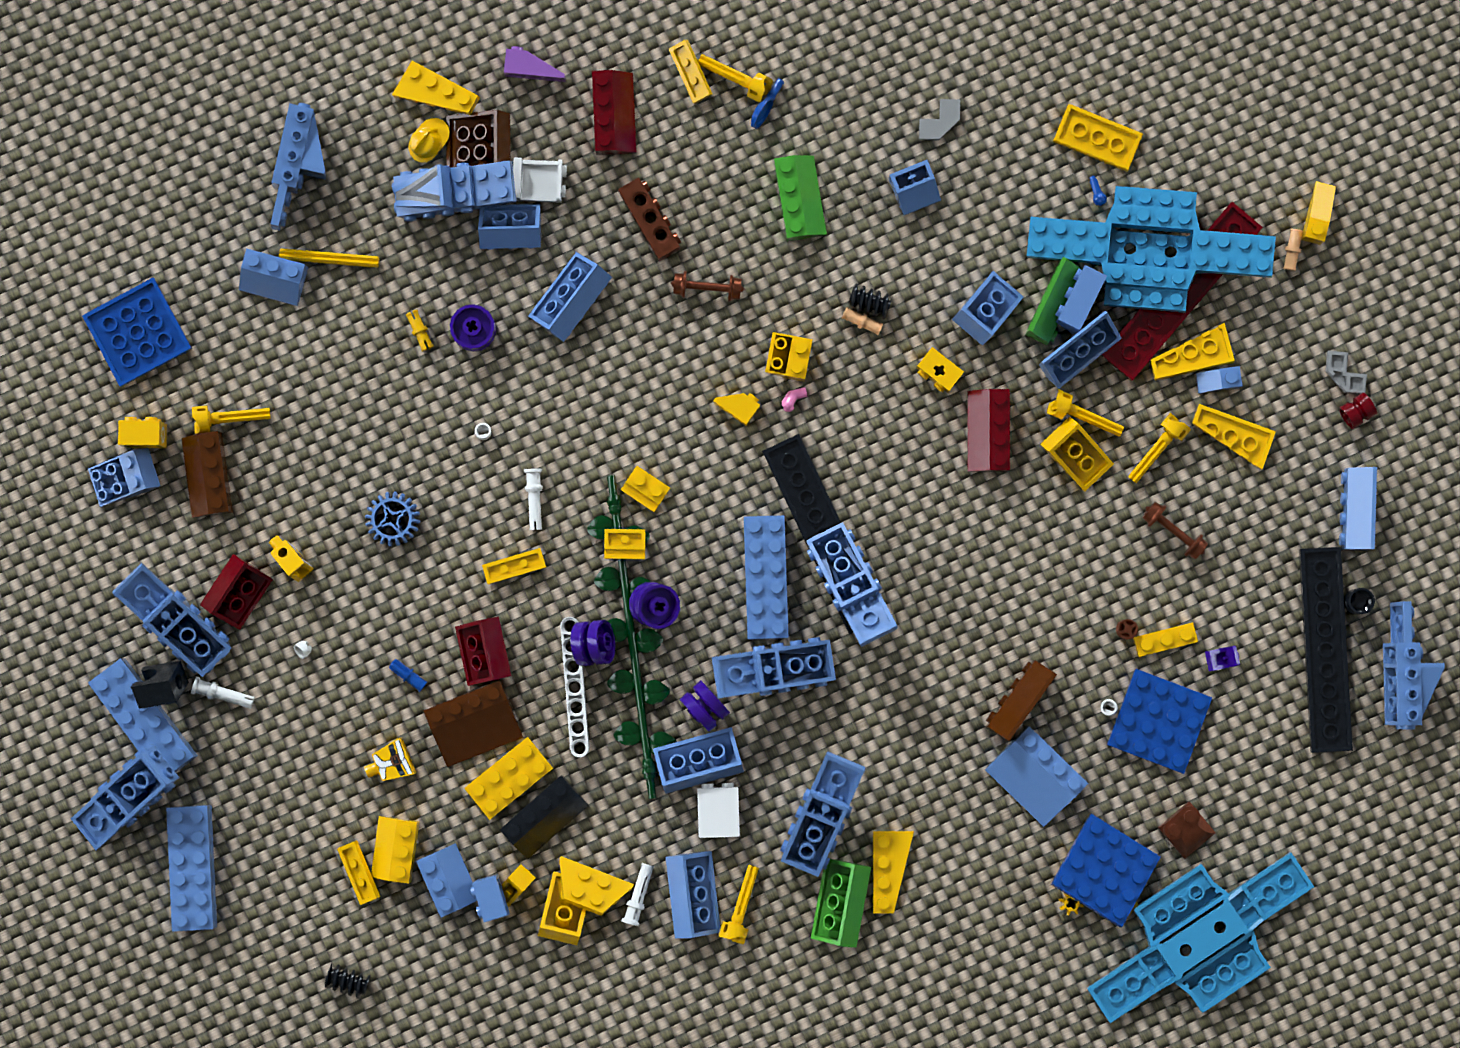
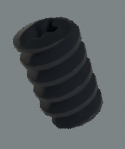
M855 283L848 304L851 302V309L853 310L859 305L860 312L866 307L867 314L874 310L875 317L881 312L882 319H885L892 299L889 300L888 293L881 298V291L873 295L872 288L866 293L865 286L858 290V284Z
M331 964L325 979V988H329L332 984L333 991H336L340 986L342 994L348 989V996H352L356 992V998L359 999L362 995H365L371 975L363 979V972L356 977L354 969L348 974V967H345L341 972L339 964L335 969H332Z

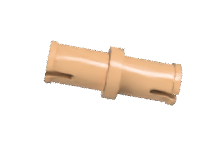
M1290 229L1288 246L1285 247L1287 252L1283 269L1296 271L1298 255L1302 250L1300 249L1303 231Z
M846 307L841 318L858 325L857 328L859 329L864 328L876 335H879L883 323L867 317L868 314L858 313L849 307Z

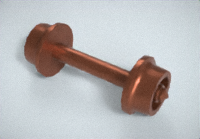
M684 271V273H675L674 281L670 283L674 287L673 294L681 295L682 298H685L686 289L729 292L728 302H731L734 299L740 300L741 292L745 290L741 286L742 279L734 278L733 275H730L729 284L687 281V271Z
M1155 501L1151 507H1146V513L1142 518L1148 523V527H1151L1155 521L1159 522L1189 546L1184 553L1185 556L1188 555L1196 560L1200 555L1205 554V548L1208 543L1203 539V535L1200 534L1193 540L1165 518L1162 513L1166 509V505L1162 506Z

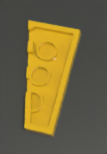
M1225 323L1201 334V336L1185 342L1175 349L1173 348L1151 359L1150 364L1155 381L1234 363L1235 360Z
M873 831V913H894L914 831Z

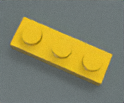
M683 40L669 48L692 102L698 103L713 95L689 41Z
M541 548L482 565L488 585L547 568Z
M1193 622L1133 638L1138 657L1198 642Z
M356 840L337 848L360 905L379 898L380 894L358 841Z

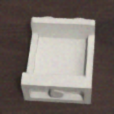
M514 157L513 172L516 201L562 203V197L566 196V185H562L563 177L567 176V165H563V160H522V158Z
M713 783L701 784V788H697L699 838L740 837L738 787H734V783H722V787H714Z

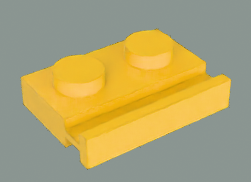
M636 466L621 488V491L655 512L671 488Z
M605 529L604 559H645V529Z

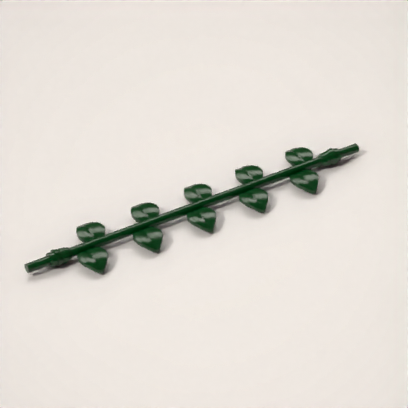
M615 475L607 476L609 489L607 505L609 506L608 509L612 519L603 515L597 516L587 528L591 536L604 540L605 529H622L620 519L622 500H620V495H617ZM633 525V526L627 527L626 529H642V528ZM645 531L646 544L650 539V534ZM618 559L619 571L613 567H605L596 575L594 583L597 587L606 591L617 590L621 586L626 622L618 618H612L608 622L613 628L615 642L624 641L628 637L632 673L622 669L616 671L607 681V686L619 694H626L633 689L635 690L639 725L632 721L622 723L615 731L614 738L621 744L628 746L635 745L641 740L643 752L642 774L647 782L648 798L653 799L657 798L654 781L656 777L655 772L657 771L651 758V753L654 755V748L675 743L677 740L662 731L654 733L649 739L644 701L648 704H658L667 698L670 688L658 680H650L642 688L638 650L643 653L652 652L663 643L664 638L649 628H644L637 635L635 634L634 619L629 610V600L637 586L651 581L645 577H637L629 584L626 559Z

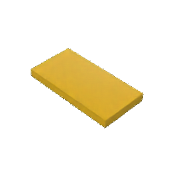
M1068 104L1053 142L1128 172L1143 133Z

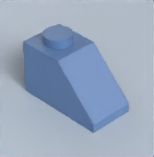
M1240 366L1196 373L1198 394L1239 389L1242 387Z

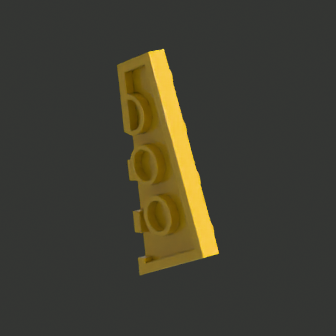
M411 61L392 94L395 98H403L416 103L420 102L433 107L437 106L471 115L480 99L475 93L414 61Z
M1198 404L1192 420V424L1260 470L1263 469L1276 431L1202 404Z

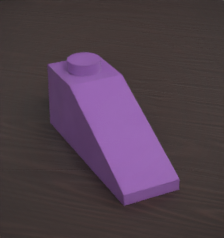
M512 46L511 49H506L505 77L558 82L566 81L564 73L530 52L523 50L522 47Z

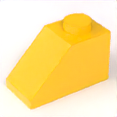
M745 393L717 397L713 400L715 405L745 426H747L760 408L759 399L751 393L748 396Z
M522 864L502 884L508 907L536 878Z

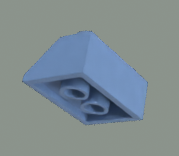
M540 204L481 207L478 223L480 249L541 247Z
M246 248L240 272L239 291L298 306L308 267L299 262Z
M1087 265L1082 270L1078 268L1073 278L1076 282L1073 288L1069 286L1064 296L1067 300L1064 306L1060 304L1055 314L1058 317L1056 323L1071 334H1077L1081 330L1107 275Z
M456 843L416 861L440 918L477 901V898L473 899L470 887L473 886V881Z

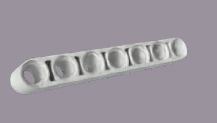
M566 617L562 620L560 629L570 750L574 756L583 757L588 754L590 749L583 666H579L578 671L574 673L568 669V664L575 660L572 652H569L566 648L567 643L571 639V632L565 629L567 621L572 620L576 623L578 620L574 617ZM573 681L580 683L581 688L577 693H573L569 688ZM575 701L582 704V710L579 713H574L571 709V705ZM576 722H581L584 726V730L580 734L575 733L573 730V725ZM582 742L585 745L586 749L583 754L576 753L574 749L576 743Z

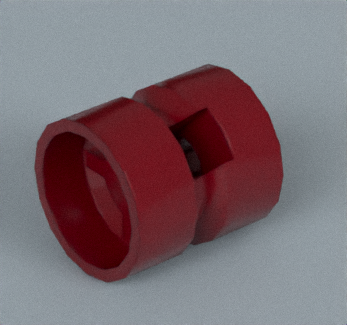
M1364 392L1353 398V403L1347 402L1339 407L1343 420L1352 430L1363 424V419L1369 420L1378 414L1374 403Z

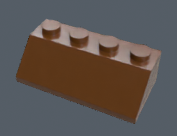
M213 431L181 438L192 518L233 513L222 433Z
M1033 660L1032 663L1029 661L1022 669L1024 673L1020 679L1016 678L1009 687L1012 689L1009 695L1004 694L998 702V705H1000L996 712L992 711L986 719L988 722L986 727L1005 741H1010L1057 676L1056 673L1036 660Z

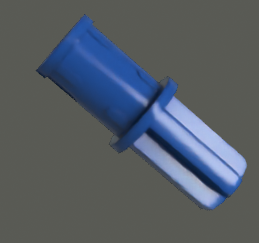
M395 659L390 664L389 668L400 676L403 682H408L418 692H421L427 684V681L413 672V668L409 669L399 660Z

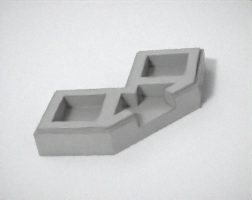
M940 99L939 119H919V140H940L960 121V99Z
M1327 351L1325 372L1341 391L1347 394L1358 395L1363 392L1366 393L1367 374L1347 372L1348 352Z

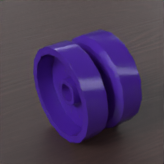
M474 304L465 305L454 313L450 322L451 335L455 342L464 350L471 352L482 351L489 347L495 339L497 332L496 323L491 314L482 306ZM475 325V326L477 327V330H476V331L473 330V331L471 332V331H470L471 326Z
M645 582L637 586L632 592L629 600V610L632 617L638 623L655 629H662L670 626L677 619L680 612V600L677 593L671 587L656 582Z
M607 620L592 621V623L589 621L576 622L572 628L570 639L571 651L576 663L579 666L610 664L613 661L616 646L613 628Z
M700 680L693 687L695 693L700 698L697 700L691 693L687 692L680 700L687 707L690 715L710 732L717 725L715 719L710 714L713 712L719 719L723 720L730 712Z

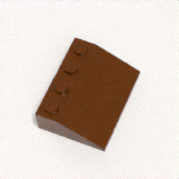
M500 110L473 112L471 115L456 114L446 116V124L450 131L449 139L446 142V166H450V168L457 167L456 164L469 163L470 166L510 160V113Z
M497 681L423 710L447 767L523 738L502 681Z

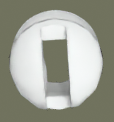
M486 423L478 424L475 427L476 437L480 440L489 439L492 433L490 426Z
M301 641L294 645V650L301 659L307 657L312 651L311 645L307 646V641Z
M1111 699L1104 700L1101 704L1102 713L1106 716L1116 714L1118 710L1117 703ZM1106 705L1110 706L1111 708H1114V711L1112 712L1106 709Z

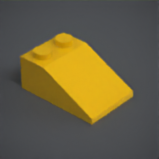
M1070 416L1040 444L1084 492L1114 465L1081 425Z
M553 871L538 936L578 945L586 910L563 901L561 873Z

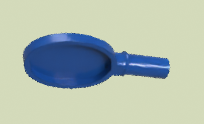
M778 78L765 99L755 108L751 117V127L758 129L766 120L773 106V101L784 84L782 79Z

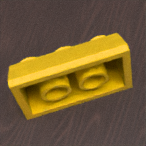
M379 816L371 870L373 878L407 884L411 883L420 821Z

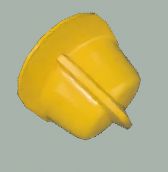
M439 118L427 119L412 134L408 150L414 160L426 163L437 156L449 139L450 131L445 121Z

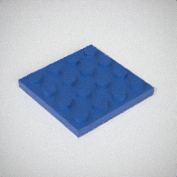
M154 277L82 315L120 387L192 350L187 337Z
M1135 669L1107 745L1184 774L1212 697Z
M1090 814L1051 885L1118 927H1123L1156 867L1160 856L1103 820Z

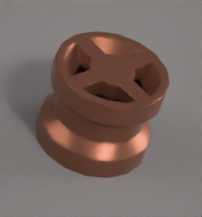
M1124 619L1117 624L1116 633L1122 639H1132L1138 633V626L1135 621Z

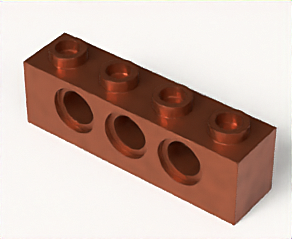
M638 177L619 188L618 192L660 262L680 250L679 244L681 240L676 232L672 234L669 226L671 224L666 215L661 216L658 210L661 207L656 198L651 199L648 194L651 190L646 181L641 182ZM644 197L646 203L643 206H638L635 204L636 198ZM648 214H654L657 217L654 223L646 222L645 218ZM659 231H664L667 237L660 241L656 239L655 235Z

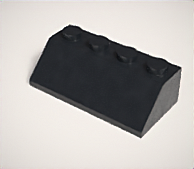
M561 775L506 823L500 831L519 852L529 859L587 808L589 804L569 781Z

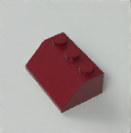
M233 554L200 603V606L210 614L240 630L273 579Z
M499 617L455 626L468 686L512 676Z

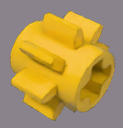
M1065 893L1063 899L1058 898L1063 904L1059 909L1063 910L1066 908V915L1068 916L1071 911L1078 914L1077 909L1084 907L1078 901L1073 903L1074 907L1066 906L1068 898L1075 899Z

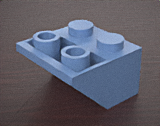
M928 160L889 175V182L903 216L941 201L936 180Z
M498 874L472 882L473 886L470 887L473 899L477 898L479 906L476 907L479 919L483 918V922H487L510 914Z

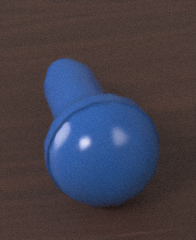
M1091 176L1089 179L1094 193L1093 202L1095 205L1102 206L1106 203L1107 197L1101 191L1096 177Z

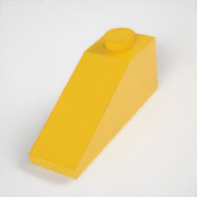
M1315 182L1301 240L1318 245L1325 242L1336 186Z

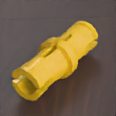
M413 310L415 319H413L411 312L407 313L406 317L413 329V336H416L421 351L424 352L427 351L424 342H426L429 349L433 348L434 345L428 336L427 326L423 325L418 310Z

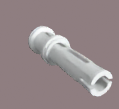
M524 469L527 480L525 490L528 492L529 530H535V521L536 530H542L540 491L543 489L540 481L542 469Z
M197 676L191 690V694H201L207 696L210 700L216 698L249 709L252 708L255 699L254 696L220 687L216 682L210 683L200 680V677Z
M641 863L631 900L627 901L626 905L628 907L625 917L621 920L622 922L639 926L638 920L641 911L645 908L643 901L654 866Z

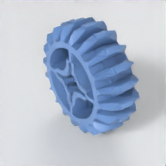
M386 492V499L378 495L379 503L375 500L371 501L375 508H367L368 511L372 512V515H365V518L371 519V522H367L366 526H373L368 532L369 534L376 532L374 540L382 537L380 544L384 545L386 540H388V546L392 547L393 540H395L396 545L400 546V539L407 543L408 540L405 536L408 535L413 538L414 535L410 531L419 530L413 525L414 523H420V520L414 519L415 516L420 515V512H413L417 505L409 506L412 499L408 498L404 501L405 494L402 493L398 499L397 492H393L392 498L389 492ZM388 503H400L405 509L393 512ZM383 508L385 517L377 524L378 512ZM389 513L398 517V519H395L397 520L396 525L392 522L387 523L388 519H390L388 518L390 516ZM408 514L409 522L403 531L401 520ZM392 526L398 535H385L381 532V529Z

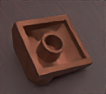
M1187 802L1158 827L1184 859L1216 833L1191 802Z

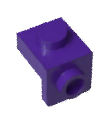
M1236 646L1205 651L1209 672L1240 665Z

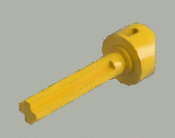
M701 54L698 60L701 67L748 88L747 97L757 102H761L762 97L768 94L772 88L773 80L761 73H757L752 78L704 54Z
M1058 389L1057 398L1048 405L1047 414L1060 420L1068 414L1119 437L1124 430V426L1072 404L1073 395Z
M208 405L192 407V417L196 421L194 423L195 434L210 432L212 424L271 419L270 408L211 413L208 410Z
M1169 413L1160 424L1164 427L1163 430L1165 432L1128 476L1135 483L1141 479L1164 449L1173 441V438L1183 441L1191 431L1189 426L1184 422H1179L1172 413Z
M748 865L731 921H722L718 934L719 937L731 939L732 942L739 944L745 943L749 929L744 928L741 924L744 921L759 870L758 867Z

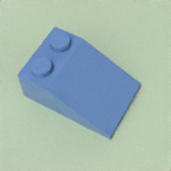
M992 271L952 320L983 346L1023 299V296Z

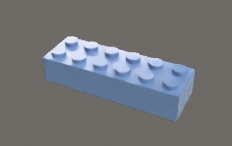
M784 515L744 517L748 640L788 638Z
M120 658L88 682V684L136 749L139 751L145 747L147 750L155 746L176 773L198 755L161 705L139 709L131 686L135 682H142V680L126 658Z
M212 805L166 808L172 931L217 928Z

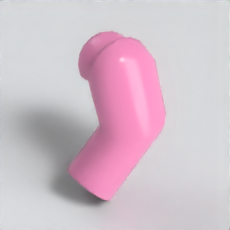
M805 387L787 392L782 400L784 411L792 412L796 400L807 397Z

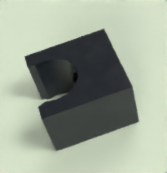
M181 661L143 667L141 671L145 681L133 683L131 689L139 709L177 703L189 681Z

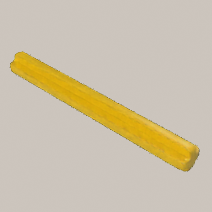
M280 249L279 251L280 258L291 261L373 268L379 266V257L294 249Z

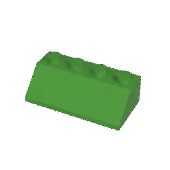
M793 155L774 158L787 242L827 235L814 156Z
M1062 257L1025 333L1026 336L1045 345L1049 341L1054 342L1058 331L1055 330L1058 324L1056 323L1058 317L1055 314L1060 304L1064 306L1067 300L1064 296L1069 286L1073 288L1076 282L1073 279L1078 268L1081 269L1067 258Z
M836 859L829 860L826 870L823 869L811 939L842 947L857 948L871 867Z

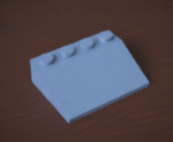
M1026 726L985 769L1043 827L1088 784L1030 726Z

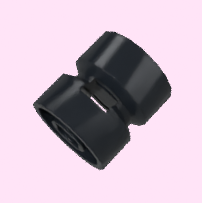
M1366 588L1352 589L1344 596V608L1353 615L1366 614L1375 605L1374 595Z

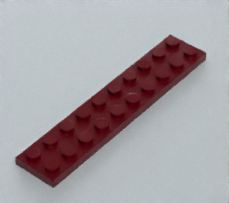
M1231 202L1207 231L1257 235L1263 227L1234 202ZM1202 273L1195 275L1187 293L1185 313L1140 309L1119 333L1122 339L1101 356L1130 381H1133L1223 274Z

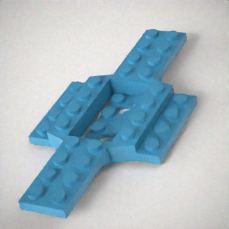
M1116 186L1114 204L1105 223L1030 217L1026 256L1027 258L1059 261L1062 257H1065L1071 262H1083L1101 266L1103 274L1107 275L1105 279L1104 306L1185 313L1187 293L1196 274L1216 273L1272 278L1276 236L1200 230L1195 211L1197 192ZM1114 227L1190 233V235L1178 236L1154 233L1117 231ZM1127 244L1135 245L1136 251L1133 254H1127L1124 251V247ZM1168 247H1174L1177 251V254L1172 258L1165 255V250Z
M1291 852L1230 893L1217 885L1204 866L1199 864L1133 908L1143 924L1149 947L1087 987V990L1109 1023H1112L1172 983H1175L1187 992L1199 1010L1204 1013L1271 968L1259 950L1254 929L1264 920L1314 888V885ZM1223 900L1222 905H1220L1219 907H1217L1216 909H1214L1213 911H1211L1210 913H1208L1207 915H1205L1204 917H1202L1201 919H1199L1198 921H1196L1195 923H1193L1192 925H1190L1189 927H1187L1186 929H1184L1183 931H1181L1165 943H1159ZM1222 921L1225 924L1226 928L1223 933L1215 932L1214 925L1216 922ZM1184 944H1188L1191 947V953L1188 956H1183L1180 953V947Z

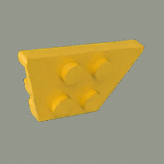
M560 856V878L564 902L602 916L628 891L630 892L634 886L630 882Z

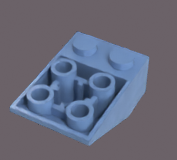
M149 448L131 450L88 468L100 507L160 487Z

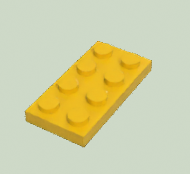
M527 737L464 789L490 820L550 772L553 767L531 739Z

